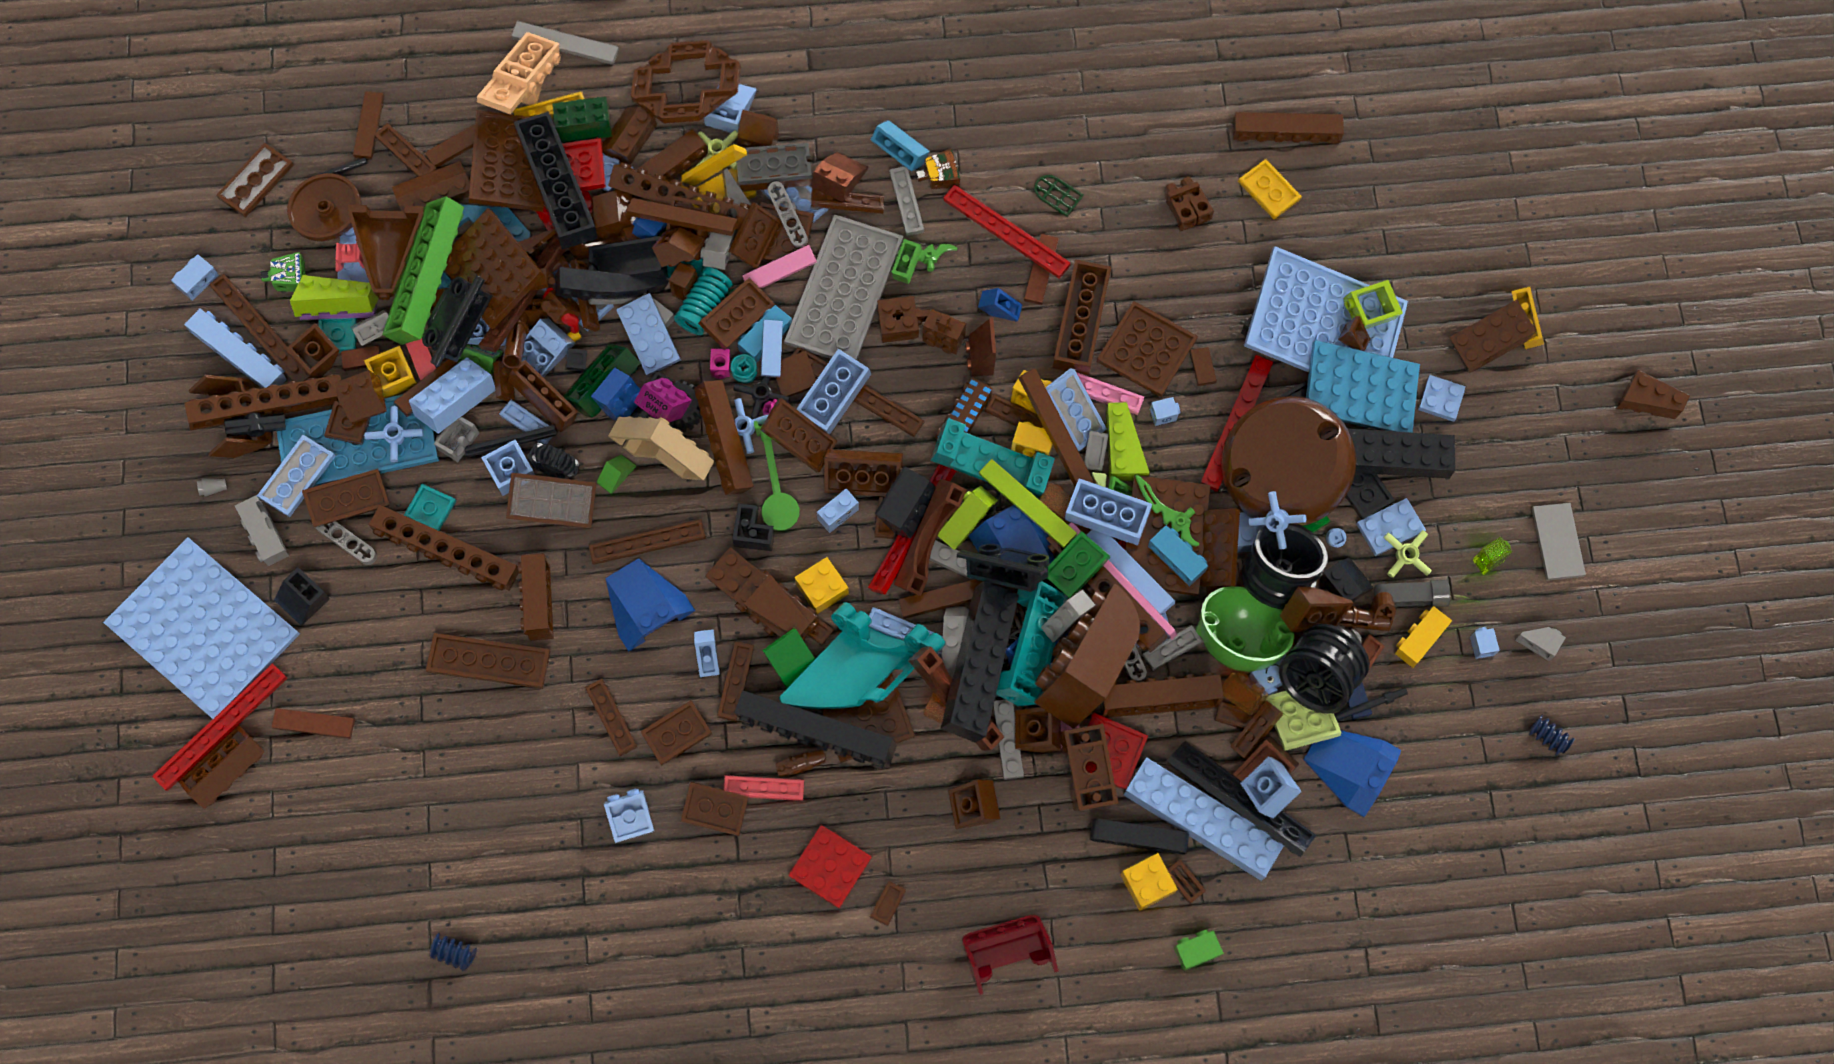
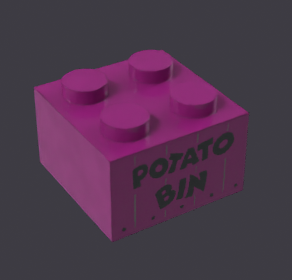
M661 378L645 383L634 403L653 418H663L670 423L683 417L692 400L684 391L673 386L670 380Z

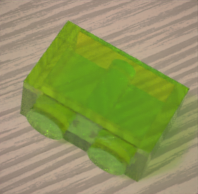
M1499 537L1483 547L1473 558V562L1482 574L1485 575L1500 566L1512 553L1511 546L1502 537Z

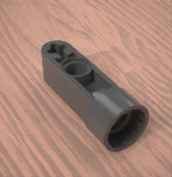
M1448 580L1389 583L1373 586L1374 597L1381 592L1390 593L1395 607H1449L1450 604Z

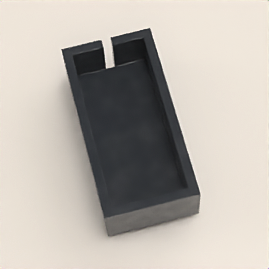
M660 236L589 247V263L591 264L589 270L668 279L667 266L661 267L652 248Z

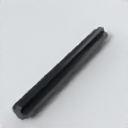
M555 425L466 446L465 454L467 457L492 452L513 440H516L518 445L553 437L557 435V428Z

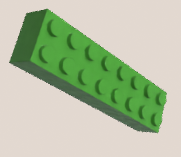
M448 197L426 203L422 222L414 239V245L406 262V269L400 280L382 334L400 345L421 340L425 332L424 328L430 317L431 307L436 300L435 294L437 288L441 285V276L447 267L446 261L452 251V243L457 236L459 222L463 218L464 206Z

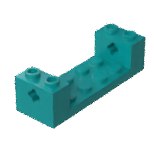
M950 418L942 425L930 461L986 481L979 475V472L993 459L1036 498H1039L1044 493L1055 458L1040 452H1036L1033 457H1029L964 432L966 424Z
M1043 581L1038 583L1037 589L1032 592L1018 589L1017 594L1019 597L1017 603L1026 607L1027 611L1010 671L1001 672L996 694L1017 706L1036 704L1034 702L1042 689L1034 683L1042 669L1047 664L1050 665L1051 652L1056 641L1052 642L1041 627L1068 598L1062 592Z

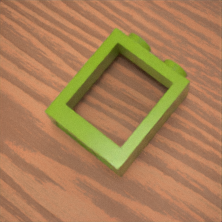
M1389 280L1352 291L1343 298L1345 308L1349 311L1351 318L1360 316L1366 329L1395 320L1403 314ZM1375 291L1385 315L1367 320L1358 297Z

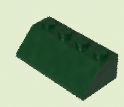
M609 343L563 397L582 415L593 418L600 413L601 408L591 396L611 371L616 368L630 376L636 372L640 362L626 347Z

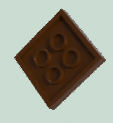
M760 203L761 207L780 219L774 205ZM779 206V209L781 211L788 210V208ZM795 209L809 240L814 213ZM789 219L787 226L794 227L797 223L796 219ZM782 221L778 225L762 258L763 260L773 262L801 249L796 248L792 244ZM795 231L794 233L797 237L795 241L801 243L803 237H800L798 231Z

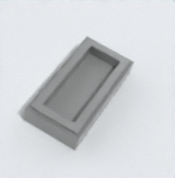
M1094 431L1089 432L1084 460L1087 469L1102 471L1108 434Z

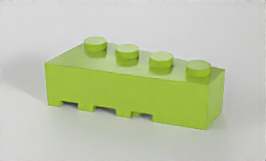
M303 275L290 299V303L295 317H302V314L310 313L311 316H319V313L330 312V315L338 314L341 311H347L348 314L373 312L378 296L373 293L372 287L368 282Z
M1127 402L1108 403L1106 408V425L1108 434L1109 481L1111 476H1115L1121 481H1133L1134 475L1149 477L1150 472Z

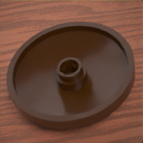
M332 173L315 175L303 181L291 194L287 206L288 219L296 232L306 239L312 241L332 240L342 236L352 228L348 216V205H362L361 197L354 184L341 175Z

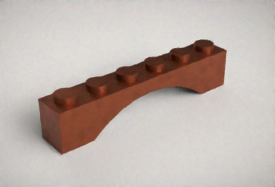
M939 480L896 578L895 586L921 596L928 580L929 559L934 542L945 522L960 507L967 489L950 481Z
M931 646L923 647L908 661L946 706L952 678L944 662ZM990 720L986 737L976 742V744L982 751L992 750L1004 738V735Z

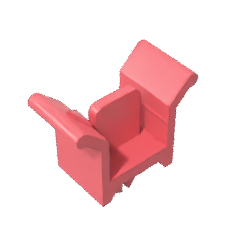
M336 243L335 271L339 272L342 270L344 263L359 262L360 266L364 268L362 263L364 260L357 243Z

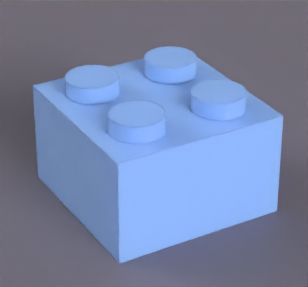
M516 440L481 457L502 496L509 493L511 473L535 475ZM521 481V486L529 483V481Z
M1270 757L1264 760L1241 782V785L1258 811L1271 818H1274L1301 793V790L1284 765Z

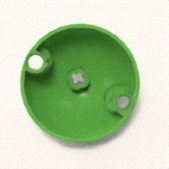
M1223 587L1210 593L1202 605L1199 622L1196 626V632L1202 637L1203 643L1211 656L1222 665L1242 672L1263 670L1277 663L1290 650L1294 640V632L1290 631L1280 617L1283 609L1272 608L1259 602L1244 587Z

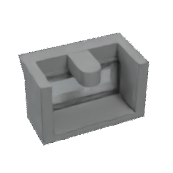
M460 417L437 436L434 445L438 451L458 463L465 454V447L470 446L480 432L473 423Z

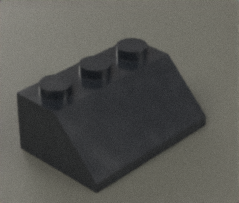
M904 466L874 514L896 535L911 539L924 517L936 487L928 479Z

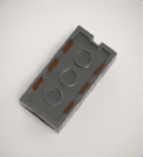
M809 143L745 148L747 155L737 161L738 183L743 192L768 190L772 182H780L784 188L811 186L812 184Z

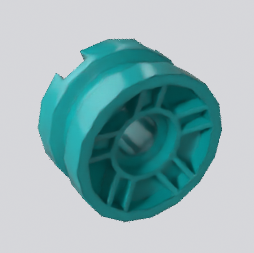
M747 354L736 356L731 362L733 378L741 384L752 382L757 376V363L755 359Z

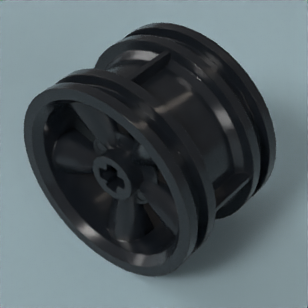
M1289 523L1288 527L1283 530L1287 546L1285 549H1279L1276 532L1270 531L1266 525L1262 527L1253 542L1251 552L1248 554L1241 570L1242 582L1247 591L1259 602L1276 609H1284V606L1289 602L1298 587H1315L1316 581L1322 575L1328 560L1327 551L1322 541L1307 528L1294 523Z

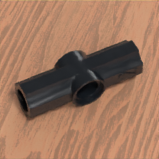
M253 412L241 418L224 419L226 437L247 434L250 437H259L264 435L265 432L286 430L283 413L262 415L261 413Z

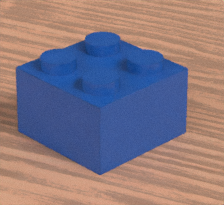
M614 368L591 397L608 417L617 421L618 417L630 416L638 405L634 401L640 392V388L629 375Z

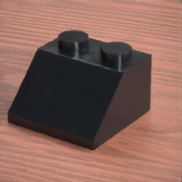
M1350 557L1330 567L1319 578L1329 593L1352 600L1353 602L1373 589L1371 583Z

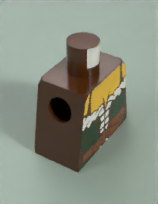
M952 149L926 158L925 169L916 171L918 182L928 180L931 189L952 188L954 184L960 187V175Z

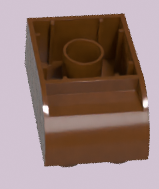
M1115 583L1104 595L1097 590L1091 594L1089 598L1095 606L1082 619L1077 620L1067 637L1063 635L1051 652V655L1055 657L1051 665L1047 664L1042 669L1034 683L1042 689L1034 703L1073 729L1107 698L1139 638L1140 622L1137 610L1129 596Z

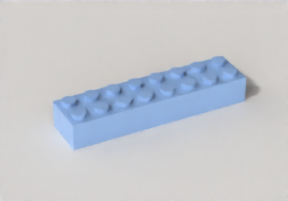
M1147 757L1124 793V796L1180 831L1189 833L1191 838L1260 881L1266 877L1284 846L1274 841L1263 830H1259L1246 818L1241 817L1233 810Z

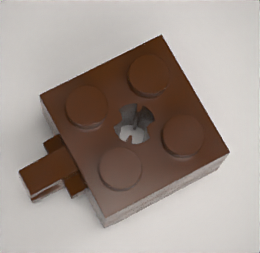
M914 296L877 300L882 343L918 338V325L926 321L930 309L920 310V308H916Z
M932 309L923 325V341L928 346H936L945 353L957 355L966 335V323Z

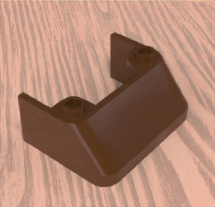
M204 375L189 389V393L203 394L208 398L212 395H228L230 392H245L251 388H256L251 380L245 378ZM245 402L242 404V406L250 405L249 402ZM230 406L222 407L223 410H228L231 408ZM265 432L264 435L259 437H250L247 434L225 438L208 454L211 457L236 458L267 447L272 442L271 432Z

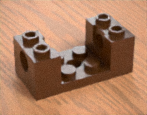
M1099 724L1059 732L1062 751H1067L1074 788L1073 791H1070L1073 810L1080 811L1118 804L1104 725ZM1089 761H1092L1096 766L1093 773H1089L1085 769V765Z

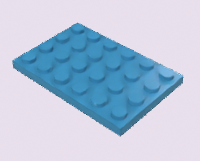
M1315 340L1312 343L1306 398L1325 405L1345 423L1376 430L1413 433L1420 364Z

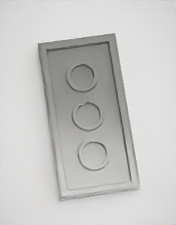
M1571 503L1533 506L1531 510L1546 581L1584 577L1586 573Z

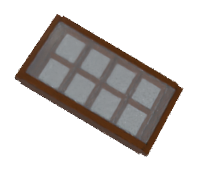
M511 473L506 519L591 528L596 483Z

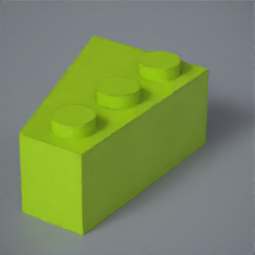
M982 486L965 494L964 502L952 514L949 521L945 522L938 534V537L954 550L963 543L978 522L985 517L991 506L995 505L998 501Z

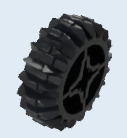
M541 443L533 446L527 459L533 468L554 478L573 480L580 466L579 462L569 453L564 452V450Z

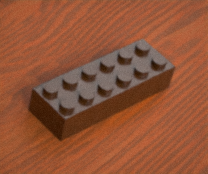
M1075 259L1052 368L1065 371L1072 368L1077 373L1089 375L1111 266Z
M1205 673L1201 677L1185 675L1181 679L1166 677L1160 681L1151 678L1140 683L1130 680L1119 685L1115 682L1107 698L1100 704L1101 716L1115 718L1216 708L1224 698L1221 676L1214 673Z

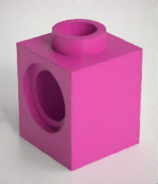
M711 349V377L717 379L730 377V349ZM718 363H724V364H725V365L722 366V367H717V366H716Z

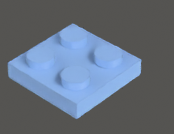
M1429 375L1418 410L1454 422L1457 418L1466 386Z

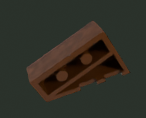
M1638 370L1631 378L1616 409L1622 410L1625 408L1638 413L1647 412L1652 413L1654 416L1676 419L1684 410L1690 395Z

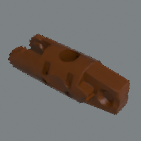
M823 750L802 753L775 764L778 776L794 775L811 770L813 767L826 762V754Z

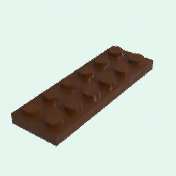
M434 633L426 672L543 689L551 651L545 648Z

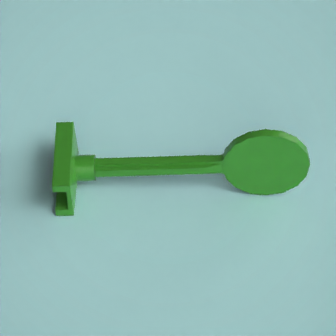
M754 421L756 434L761 436V441L764 442L773 495L769 496L762 506V517L767 525L774 526V530L785 531L797 523L800 508L797 501L791 495L781 493L772 439L760 430L762 426L758 425V421Z

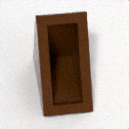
M1356 316L1344 326L1338 340L1352 349L1365 351L1370 337L1360 316Z

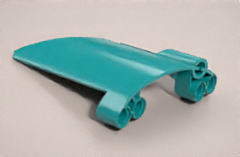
M844 602L831 615L832 621L842 632L779 697L780 702L799 708L835 709L861 706L866 700H872L875 703L883 701L915 669L908 661L921 648L930 646L938 654L946 643L939 634H930L921 624H917L904 637V640L883 634L868 627L872 620L865 612H856L851 604ZM895 669L903 670L886 690L878 688Z

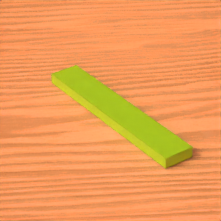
M993 459L979 472L980 476L1063 548L1077 536L1076 531Z

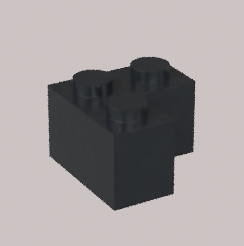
M738 503L732 539L733 545L739 548L772 551L775 535L774 526L757 524L759 512L756 505Z

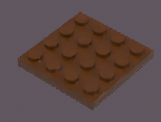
M1133 301L1096 362L1162 398L1197 341L1198 336Z
M892 673L878 688L886 690L894 681ZM897 687L883 701L875 703V701L866 700L861 706L821 709L825 717L891 737L896 744L915 737ZM846 755V757L838 756L840 763L854 758Z

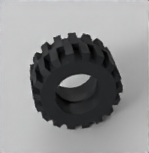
M676 380V383L672 385L684 391L692 401L683 417L670 422L669 426L682 430V432H687V428L691 430L694 428V424L698 425L700 423L699 419H702L698 400L695 396V386L693 384L688 385L686 381L680 383V380Z

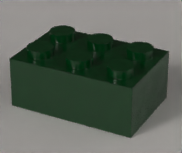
M606 96L553 103L554 125L561 143L612 137L610 111Z

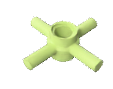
M734 130L722 141L720 139L711 140L700 131L698 136L708 146L709 154L696 166L726 149L737 138L738 132ZM734 162L729 166L736 170L737 162Z
M1422 530L1411 544H1401L1389 532L1383 537L1397 549V562L1388 571V576L1394 578L1404 564L1415 565L1426 576L1431 573L1432 570L1418 559V547L1428 536L1425 531ZM1405 550L1410 552V558L1405 556Z

